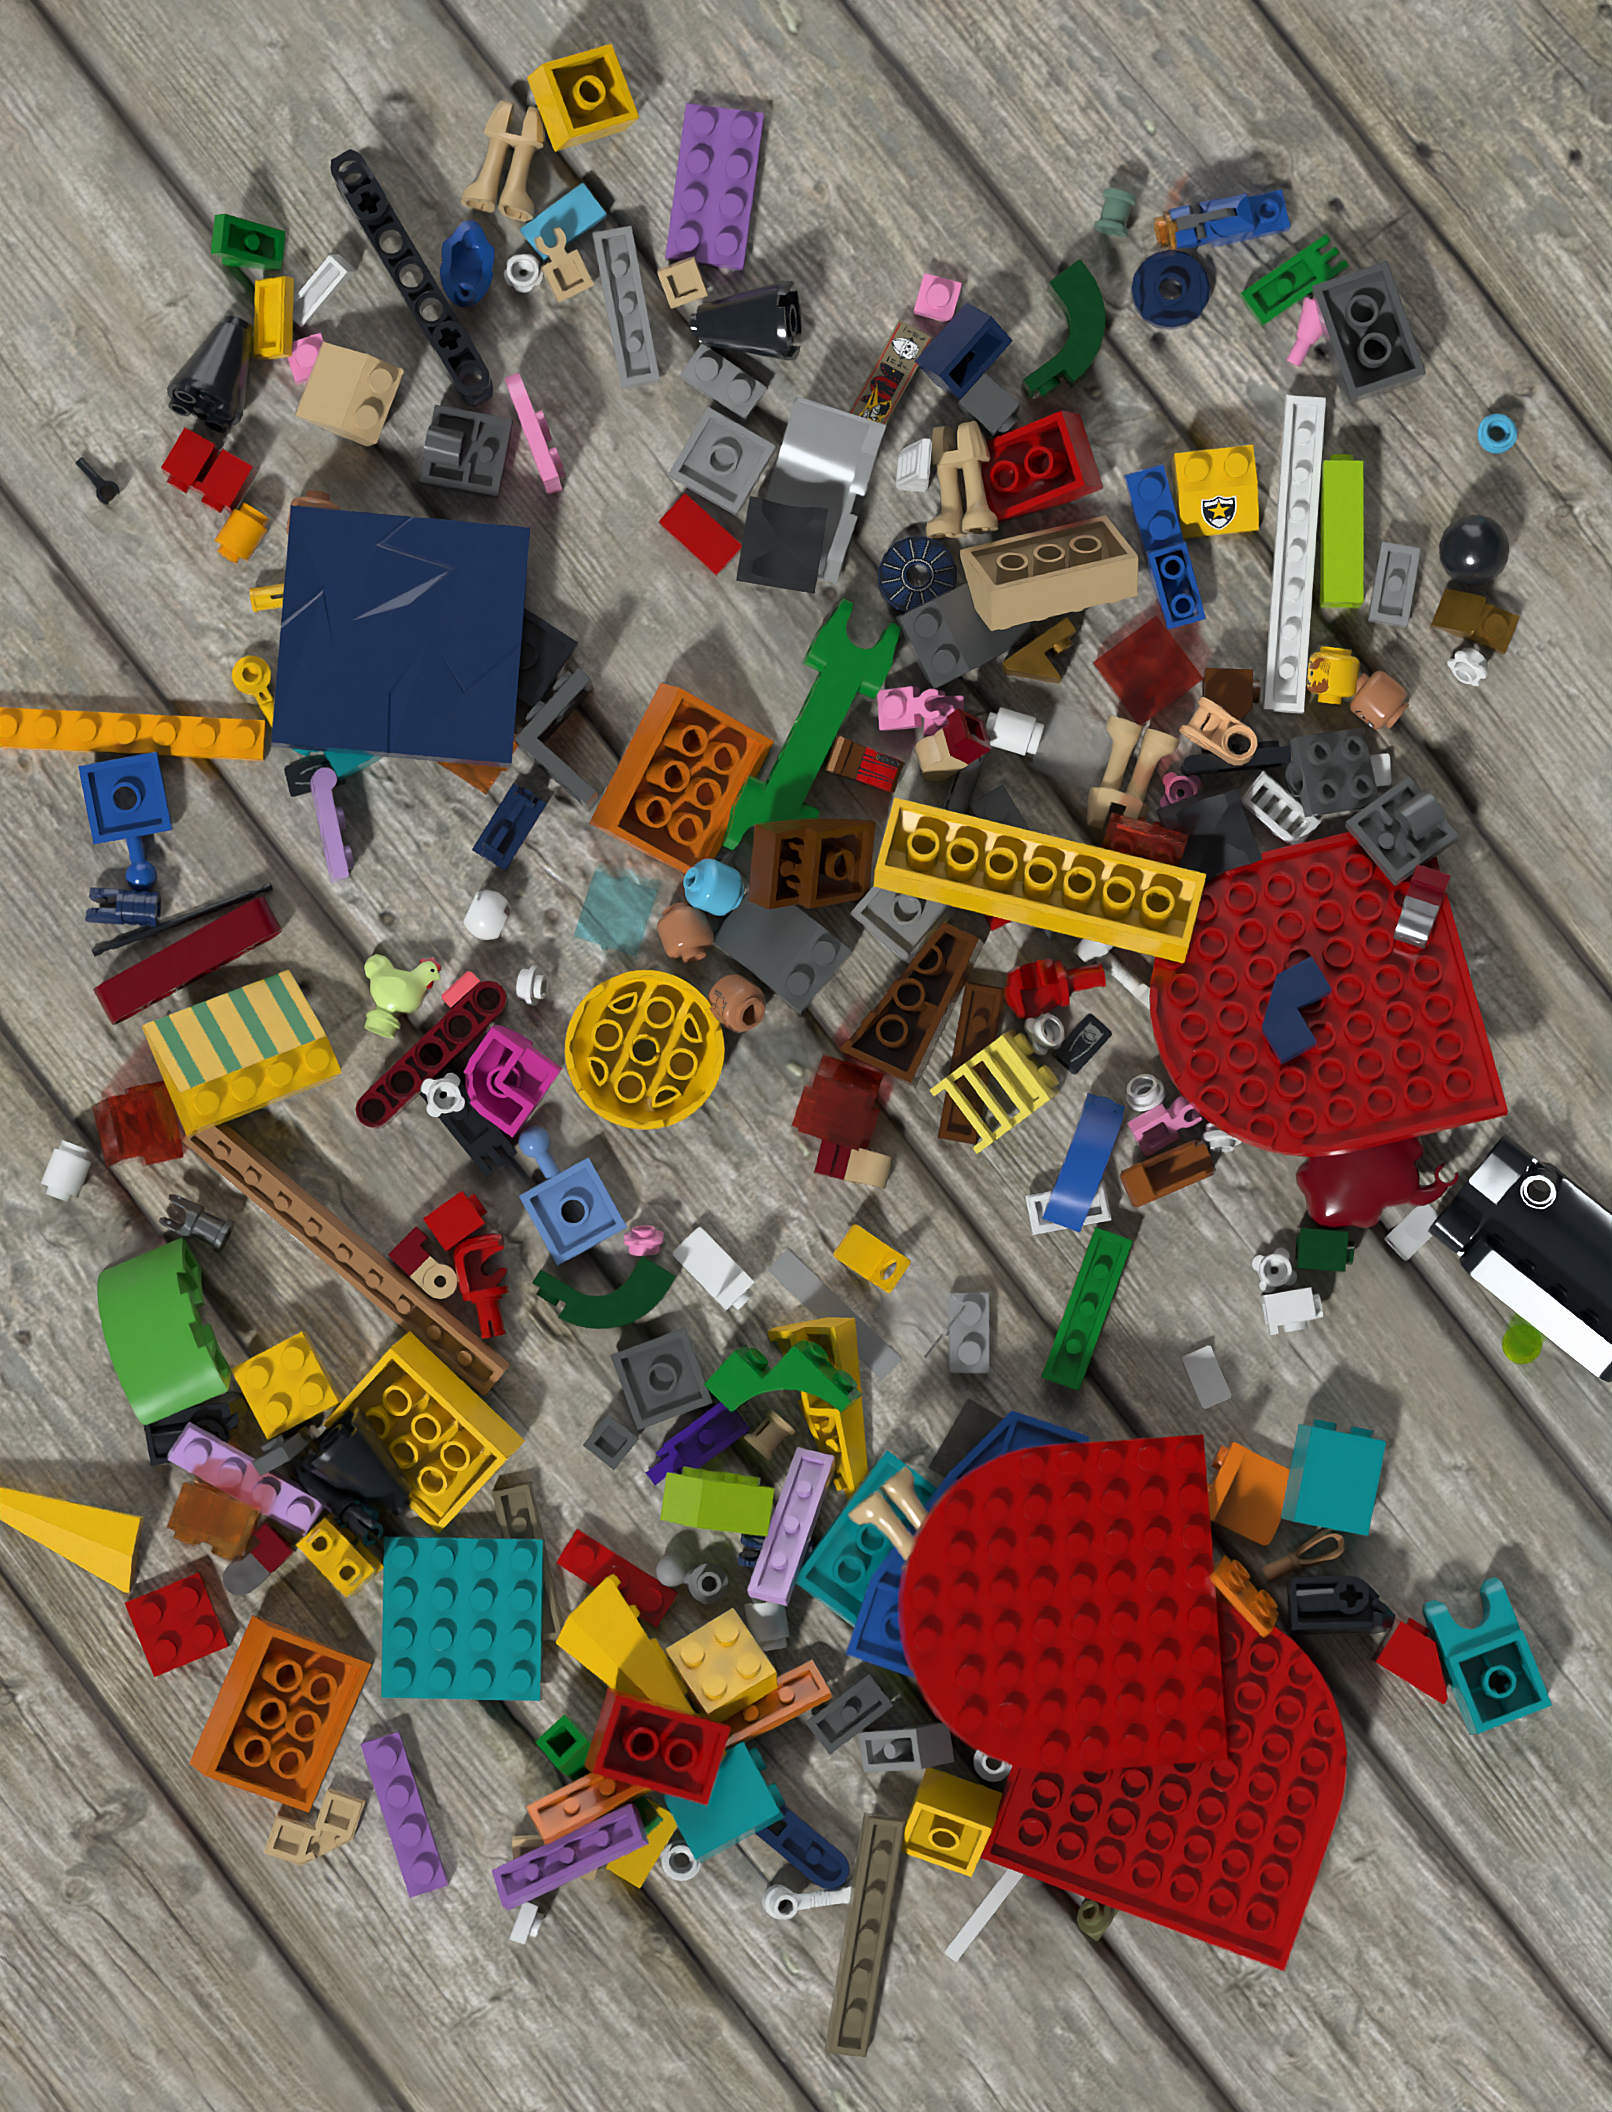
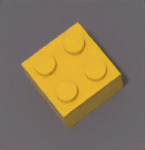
M612 43L543 63L527 77L554 152L623 132L640 118Z
M302 1331L231 1368L267 1440H271L280 1434L282 1435L343 1402L306 1331Z
M734 1608L665 1649L666 1656L688 1689L686 1695L698 1713H703L707 1719L721 1723L778 1688L776 1670Z

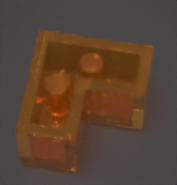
M191 1480L183 1483L166 1528L174 1530L173 1538L193 1546L205 1542L213 1546L211 1553L233 1561L235 1555L242 1557L247 1554L263 1509L234 1499L224 1491Z

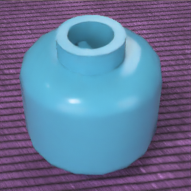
M714 859L701 860L694 867L690 868L684 877L683 885L687 902L691 906L709 914L723 916L737 908L743 899L744 885L740 873L733 867Z

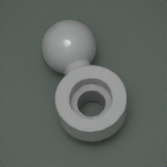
M667 1555L658 1562L656 1567L657 1578L663 1585L675 1587L684 1583L687 1585L690 1595L701 1603L711 1604L721 1600L728 1589L726 1573L715 1564L702 1563L693 1569H689L681 1557ZM706 1576H712L715 1580V1587L711 1591H705L702 1588V1580Z

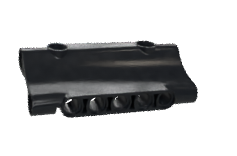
M1505 1134L1435 1219L1428 1232L1452 1252L1461 1256L1459 1258L1461 1266L1474 1279L1597 1377L1606 1382H1612V1212L1558 1170L1556 1166L1540 1162ZM1537 1179L1543 1180L1550 1186L1551 1190L1540 1191L1534 1187L1532 1181Z

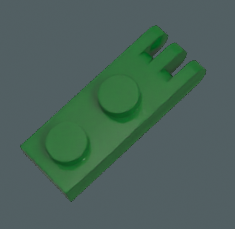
M1327 234L1240 293V298L1262 328L1302 301L1304 297L1312 294V286L1332 280L1350 266L1346 260L1338 262L1334 267L1330 266L1329 262L1340 255L1337 247L1322 255L1320 249L1326 247L1331 242Z

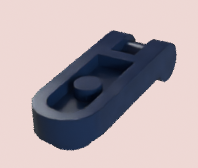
M786 1804L780 1808L785 1816L782 1820L787 1825L779 1835L769 1828L770 1826L755 1833L812 1882L823 1889L838 1888L845 1883L849 1876V1863L846 1856Z

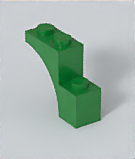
M806 1339L795 1344L772 1370L767 1366L769 1364L767 1358L759 1350L744 1345L735 1350L703 1384L731 1412L744 1406L754 1396L773 1390H797L815 1395L833 1405L841 1413L851 1407L862 1395L856 1389L857 1383L847 1372L843 1370L838 1371L827 1361L828 1355L822 1347L815 1342L809 1343Z

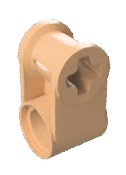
M1201 697L1198 701L1199 708L1189 723L1182 725L1179 731L1186 738L1198 746L1213 752L1227 763L1232 765L1248 763L1253 758L1257 747L1255 733L1232 717L1222 707L1205 697ZM1207 717H1210L1204 728L1200 730ZM1233 736H1242L1248 740L1250 749L1242 755L1234 754L1229 750L1227 741Z

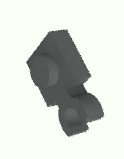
M306 1426L301 1427L292 1435L289 1434L284 1438L280 1434L261 1446L264 1453L254 1460L252 1464L258 1474L262 1476L291 1460L313 1440V1437Z

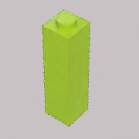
M1351 454L1330 455V460H1324L1321 464L1320 608H1360L1364 603V460H1354V456Z

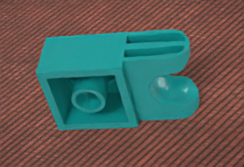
M1496 1577L1484 1580L1479 1589L1483 1604V1616L1480 1623L1473 1629L1462 1628L1458 1625L1442 1602L1431 1600L1425 1602L1422 1608L1423 1617L1430 1630L1431 1638L1436 1643L1438 1656L1469 1735L1480 1734L1552 1706L1523 1629L1521 1630L1502 1582ZM1491 1673L1494 1677L1501 1676L1503 1679V1685L1498 1686L1500 1693L1489 1687L1488 1680H1490L1489 1676Z

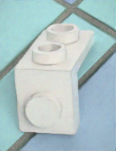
M701 1227L692 1232L673 1251V1256L726 1311L732 1305L739 1310L755 1294L750 1289L755 1282Z

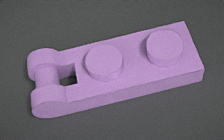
M322 767L312 776L310 787L330 883L346 880L349 877L348 869H354V862L350 845L343 846L340 831L346 830L344 813L341 806L335 807L332 789L336 785L337 776L332 769Z

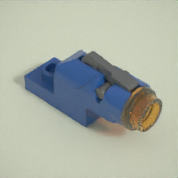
M1282 189L1247 197V194H1240L1223 199L1203 201L1194 205L1176 207L1163 211L1162 216L1153 218L1159 248L1169 247L1170 251L1212 244V248L1286 232L1291 228Z

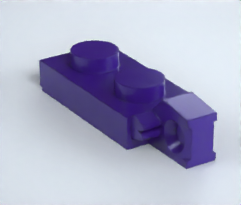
M720 1402L664 1443V1447L656 1452L662 1461L648 1470L646 1475L656 1485L666 1478L667 1472L682 1474L683 1467L699 1468L751 1429L737 1410L731 1412Z

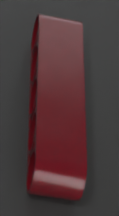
M260 896L95 987L93 991L111 1024L116 1025L268 942L282 933L283 929L265 897Z
M489 980L477 984L360 1097L355 1108L359 1121L372 1129H381L389 1125L422 1092L421 1085L425 1079L431 1078L435 1080L503 1015L509 1002L504 988L497 982ZM487 989H494L500 994V1004L493 1010L482 1009L479 1005L481 993ZM457 1017H467L471 1021V1032L464 1038H456L451 1034V1023ZM432 1044L439 1045L443 1051L440 1063L435 1066L425 1065L422 1061L424 1048ZM401 1072H409L414 1078L413 1088L405 1094L397 1093L393 1086L394 1078ZM372 1100H381L385 1105V1115L379 1121H369L365 1116V1106Z

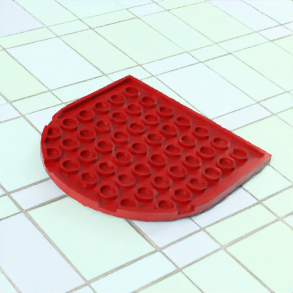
M1350 832L1260 853L1262 860L1225 871L1203 886L1185 962L1180 963L1155 956L1151 975L1149 1005L1153 1037L1160 1059L1179 1092L1198 1113L1226 1134L1246 1144L1284 1155L1304 1157L1332 1156L1502 1117L1508 1114L1505 1096L1447 893L1424 949L1393 939L1413 874L1397 886H1394ZM1437 857L1424 865V867L1440 871ZM1312 956L1332 989L1330 995L1299 1011L1316 1039L1317 1046L1281 1065L1261 1031L1277 974Z
M1204 1434L1022 1448L997 1456V1458L969 1471L948 1488L927 1513L913 1538L914 1543L908 1556L906 1568L903 1569L898 1600L901 1642L910 1670L913 1671L916 1681L925 1695L923 1696L925 1701L937 1717L955 1735L988 1757L1019 1768L1050 1773L1082 1772L1228 1759L1215 1584L1210 1579L1211 1574L1214 1572Z
M1216 1602L1228 1759L1062 1773L1027 1770L1012 1765L992 1831L980 1858L1281 1971H1286L1345 1796L1348 1754L1345 1731L1333 1694L1321 1672L1309 1656L1277 1627L1273 1626L1272 1631L1263 1637L1236 1607Z

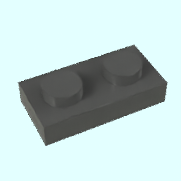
M868 1673L805 1723L827 1752L832 1754L894 1705L870 1673Z

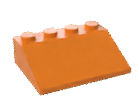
M660 683L589 824L634 849L686 874L690 868L694 867L701 860L715 859L721 848L727 828L730 808L746 777L751 775L756 778L774 741L680 687Z
M252 1615L189 1764L205 1777L309 1813L372 1664L294 1630Z

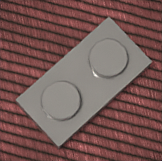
M706 345L699 346L679 375L680 379L743 422L747 420L767 391L766 386Z
M1388 542L1380 543L1367 618L1368 622L1403 628L1408 626L1421 548Z
M949 1293V1373H989V1293Z

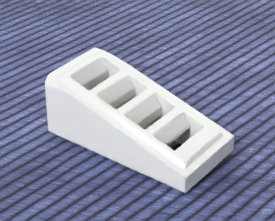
M921 439L900 451L896 477L897 489L917 492L928 490L932 451L931 439Z
M1254 770L1238 789L1244 812L1287 846L1304 843L1321 822L1317 816L1304 817L1302 803L1264 770ZM1263 786L1265 790L1253 803L1251 801L1252 797ZM1273 795L1276 796L1278 800L1267 813H1264L1262 809ZM1288 806L1291 810L1278 825L1275 819ZM1300 815L1304 820L1293 834L1290 835L1286 831Z

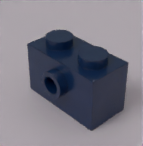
M966 303L919 355L915 362L936 386L961 400L1013 340L992 316Z

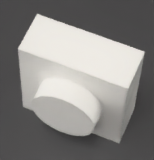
M532 1899L522 1904L510 1940L525 1945L528 1935L536 1938L544 1914L537 1912L540 1905L539 1901Z

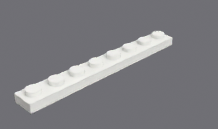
M1286 395L1263 711L1303 714L1326 398Z

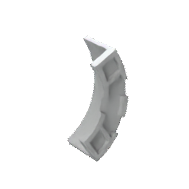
M796 397L765 499L790 506L828 509L817 578L837 584L858 518L852 512L859 515L861 513L869 487V479L876 464L887 425Z

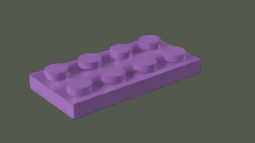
M686 103L665 261L679 262L695 256L698 265L744 271L764 113Z

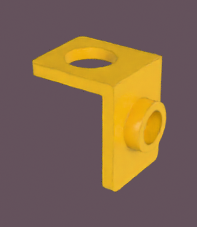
M853 1224L833 1253L834 1258L887 1293L892 1292L911 1263L910 1259L892 1249L857 1224ZM897 1262L893 1274L884 1280L886 1270L891 1264Z

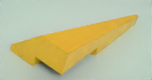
M825 1317L767 1330L770 1341H777L783 1356L795 1344L804 1339L809 1343L815 1342L827 1353V1361L838 1371L843 1370L855 1380L857 1383L856 1389L861 1393L855 1318ZM799 1391L801 1398L797 1402L820 1453L835 1456L837 1463L834 1470L837 1477L833 1480L837 1491L843 1490L847 1500H849L868 1474L862 1395L851 1407L841 1413L827 1401L815 1395Z
M0 1486L1 1521L126 1593L131 1592L138 1559L137 1550L144 1522L143 1516Z
M615 1574L608 1576L568 1616L555 1643L612 1689L647 1698L704 1717L703 1713L696 1714L684 1696L688 1689L656 1638L649 1640L636 1618L640 1615V1612L636 1606H628L619 1592L617 1586L621 1582ZM724 1749V1753H723L721 1762L723 1761V1759H724V1757H725V1755H726V1753H727L725 1749Z

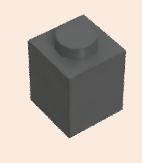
M986 373L978 379L958 402L957 410L970 421H976L981 430L990 439H994L999 433L1004 435L1010 432L1020 420L1016 415L1019 411L1020 403Z

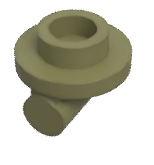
M1087 1899L1079 1909L1077 1915L1078 1926L1084 1933L1098 1941L1120 1910Z

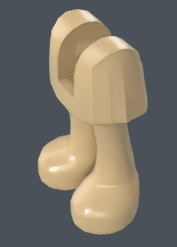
M500 100L487 121L483 132L490 140L482 170L477 180L465 188L461 203L465 207L478 212H493L497 202L498 184L507 148L515 149L498 208L508 218L518 221H531L535 213V203L526 192L527 178L534 152L544 147L545 125L539 109L529 106L523 122L521 136L510 134L514 103Z
M976 421L961 423L958 426L956 443L955 434L950 426L934 427L931 438L930 465L937 468L941 489V513L927 522L926 537L932 539L966 537L968 534L979 535L998 530V520L996 515L989 510L983 485L981 463L989 461L990 454L981 428ZM958 469H963L967 499L965 515L962 508Z
M1109 716L1106 730L1113 741L1112 750L1100 786L1090 788L1087 824L1101 830L1106 817L1109 815L1111 802L1123 805L1125 808L1123 814L1120 815L1116 835L1129 840L1143 823L1150 810V807L1144 803V799L1156 765L1160 758L1173 754L1176 751L1180 739L1157 730L1146 729L1138 759L1125 793L1119 791L1130 756L1143 727L1123 718Z
M907 1466L894 1474L879 1487V1490L872 1493L848 1513L855 1523H872L889 1538L905 1560L901 1568L902 1570L906 1568L908 1556L914 1543L913 1537L894 1514L883 1495L895 1503L916 1530H918L927 1512L913 1490L914 1476Z

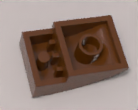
M800 819L755 824L748 901L770 910L797 904L811 909L863 899L869 892L876 822L860 819Z

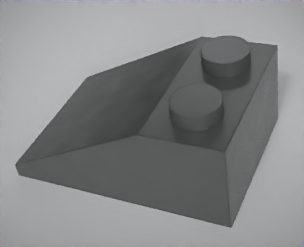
M1388 261L1311 287L1330 362L1345 406L1418 382L1423 378L1426 372Z
M968 582L895 617L930 689H935L1037 636L1030 622L1014 625L1008 629L990 631L975 610Z
M748 892L738 907L731 912L715 931L713 943L798 1014L802 1015L852 955V951L796 905L768 910L748 901Z

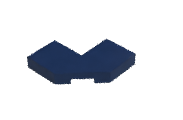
M1312 956L1277 974L1261 1031L1281 1065L1317 1046L1316 1039L1299 1011L1330 995L1332 989Z

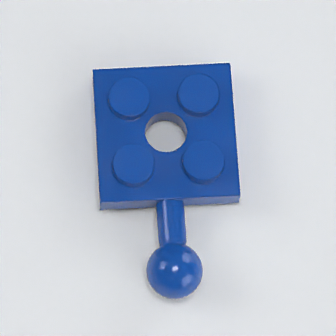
M158 751L78 766L93 844L126 839L131 861L125 874L126 882L133 890L139 892L150 890L157 881V871L150 862L146 861L142 836L173 830ZM127 786L135 791L137 801L133 808L122 809L116 804L115 793L120 787Z

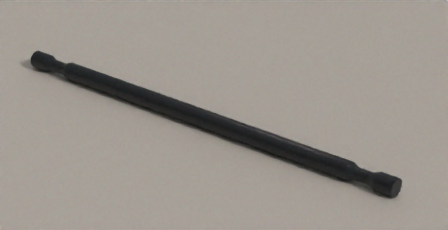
M267 883L258 889L243 892L161 923L158 927H150L118 939L104 947L92 949L93 955L96 957L105 951L120 948L253 898L259 893L269 892L273 890L271 883Z

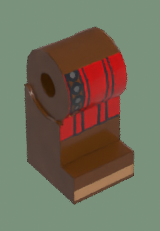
M837 735L825 772L882 791L895 793L905 763Z

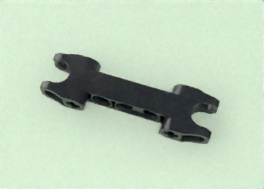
M349 149L331 159V174L336 182L339 193L360 229L367 237L462 401L467 405L476 407L492 398L494 388L489 370L447 302L362 155ZM354 161L350 165L339 170L344 162ZM351 174L361 175L355 182H345V179ZM374 209L376 212L369 214L368 211ZM390 237H398L403 241L401 249L395 253H387L382 249L384 241ZM409 271H418L423 275L421 283L415 287L405 286L402 283V278ZM437 304L443 308L441 317L435 321L425 320L422 317V312L428 305ZM453 343L457 348L450 350L448 345ZM478 374L482 377L476 385L467 386L463 384L464 379L468 375ZM482 390H484L480 395L474 396V395H476L477 393H479V392H481Z

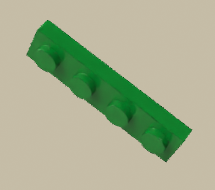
M1094 1227L1041 1378L1079 1391L1133 1240Z

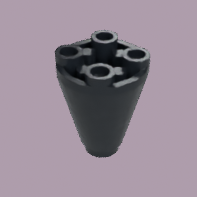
M225 316L223 322H219L169 382L167 395L171 400L168 407L173 412L181 416H190L191 414L198 419L204 420L208 428L220 433H226L229 426H235L241 421L254 342L252 336L254 328L252 325L239 317Z

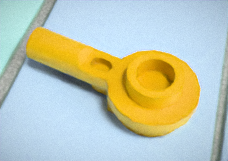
M249 655L242 657L235 663L232 669L233 683L240 692L255 697L272 727L275 700L269 691L272 674L270 667L264 659L258 656Z

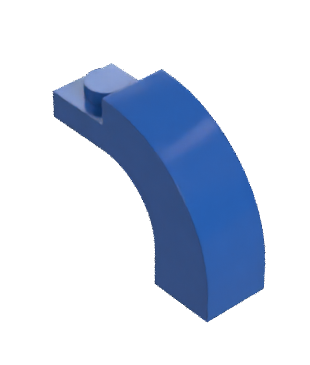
M1091 1093L1087 1094L1042 1219L1080 1233L1113 1149L1123 1119L1125 1106L1117 1104L1107 1097H1099Z

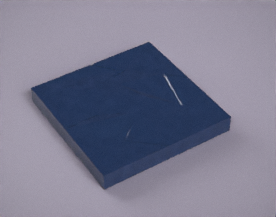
M291 505L271 747L510 768L513 753L530 527Z

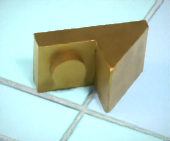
M1445 588L1430 626L1504 655L1520 616L1485 603L1487 597Z
M1066 617L1003 661L1001 664L1002 671L1007 675L1060 684L1062 678L1046 655L1051 653L1053 657H1056L1072 646L1073 642L1070 638L1075 635V627Z

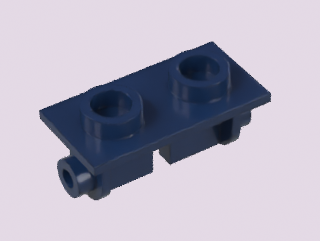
M513 783L472 848V851L506 871L547 803L537 798L534 793L524 787L521 788Z

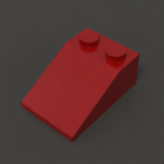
M1061 410L986 442L990 460L981 463L982 479L989 510L996 515L998 524L1063 505L1104 489L1081 414Z
M608 1688L584 1766L597 1775L708 1805L731 1727L647 1698Z

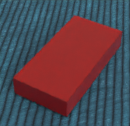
M686 493L658 521L661 527L716 577L741 551L742 545Z

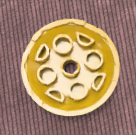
M655 970L629 971L600 983L579 1003L572 1015L566 1033L565 1062L576 1092L596 1114L609 1122L625 1128L639 1130L659 1129L686 1119L696 1112L710 1097L718 1083L723 1068L724 1037L720 1022L709 1009L712 1006L691 984L665 972ZM641 1040H650L656 1045V1055L649 1061H639L634 1056V1047Z

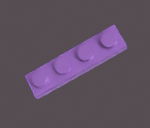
M400 1731L361 1743L360 1745L409 1898L448 1886L449 1882Z
M633 1804L626 1805L546 1846L543 1845L491 1870L502 1907L511 1910L649 1844L638 1807Z

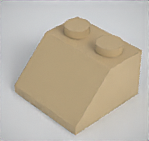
M322 342L294 416L366 447L374 445L378 441L405 370L371 355Z

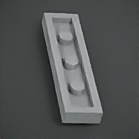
M626 226L594 232V244L621 389L660 383L632 227Z

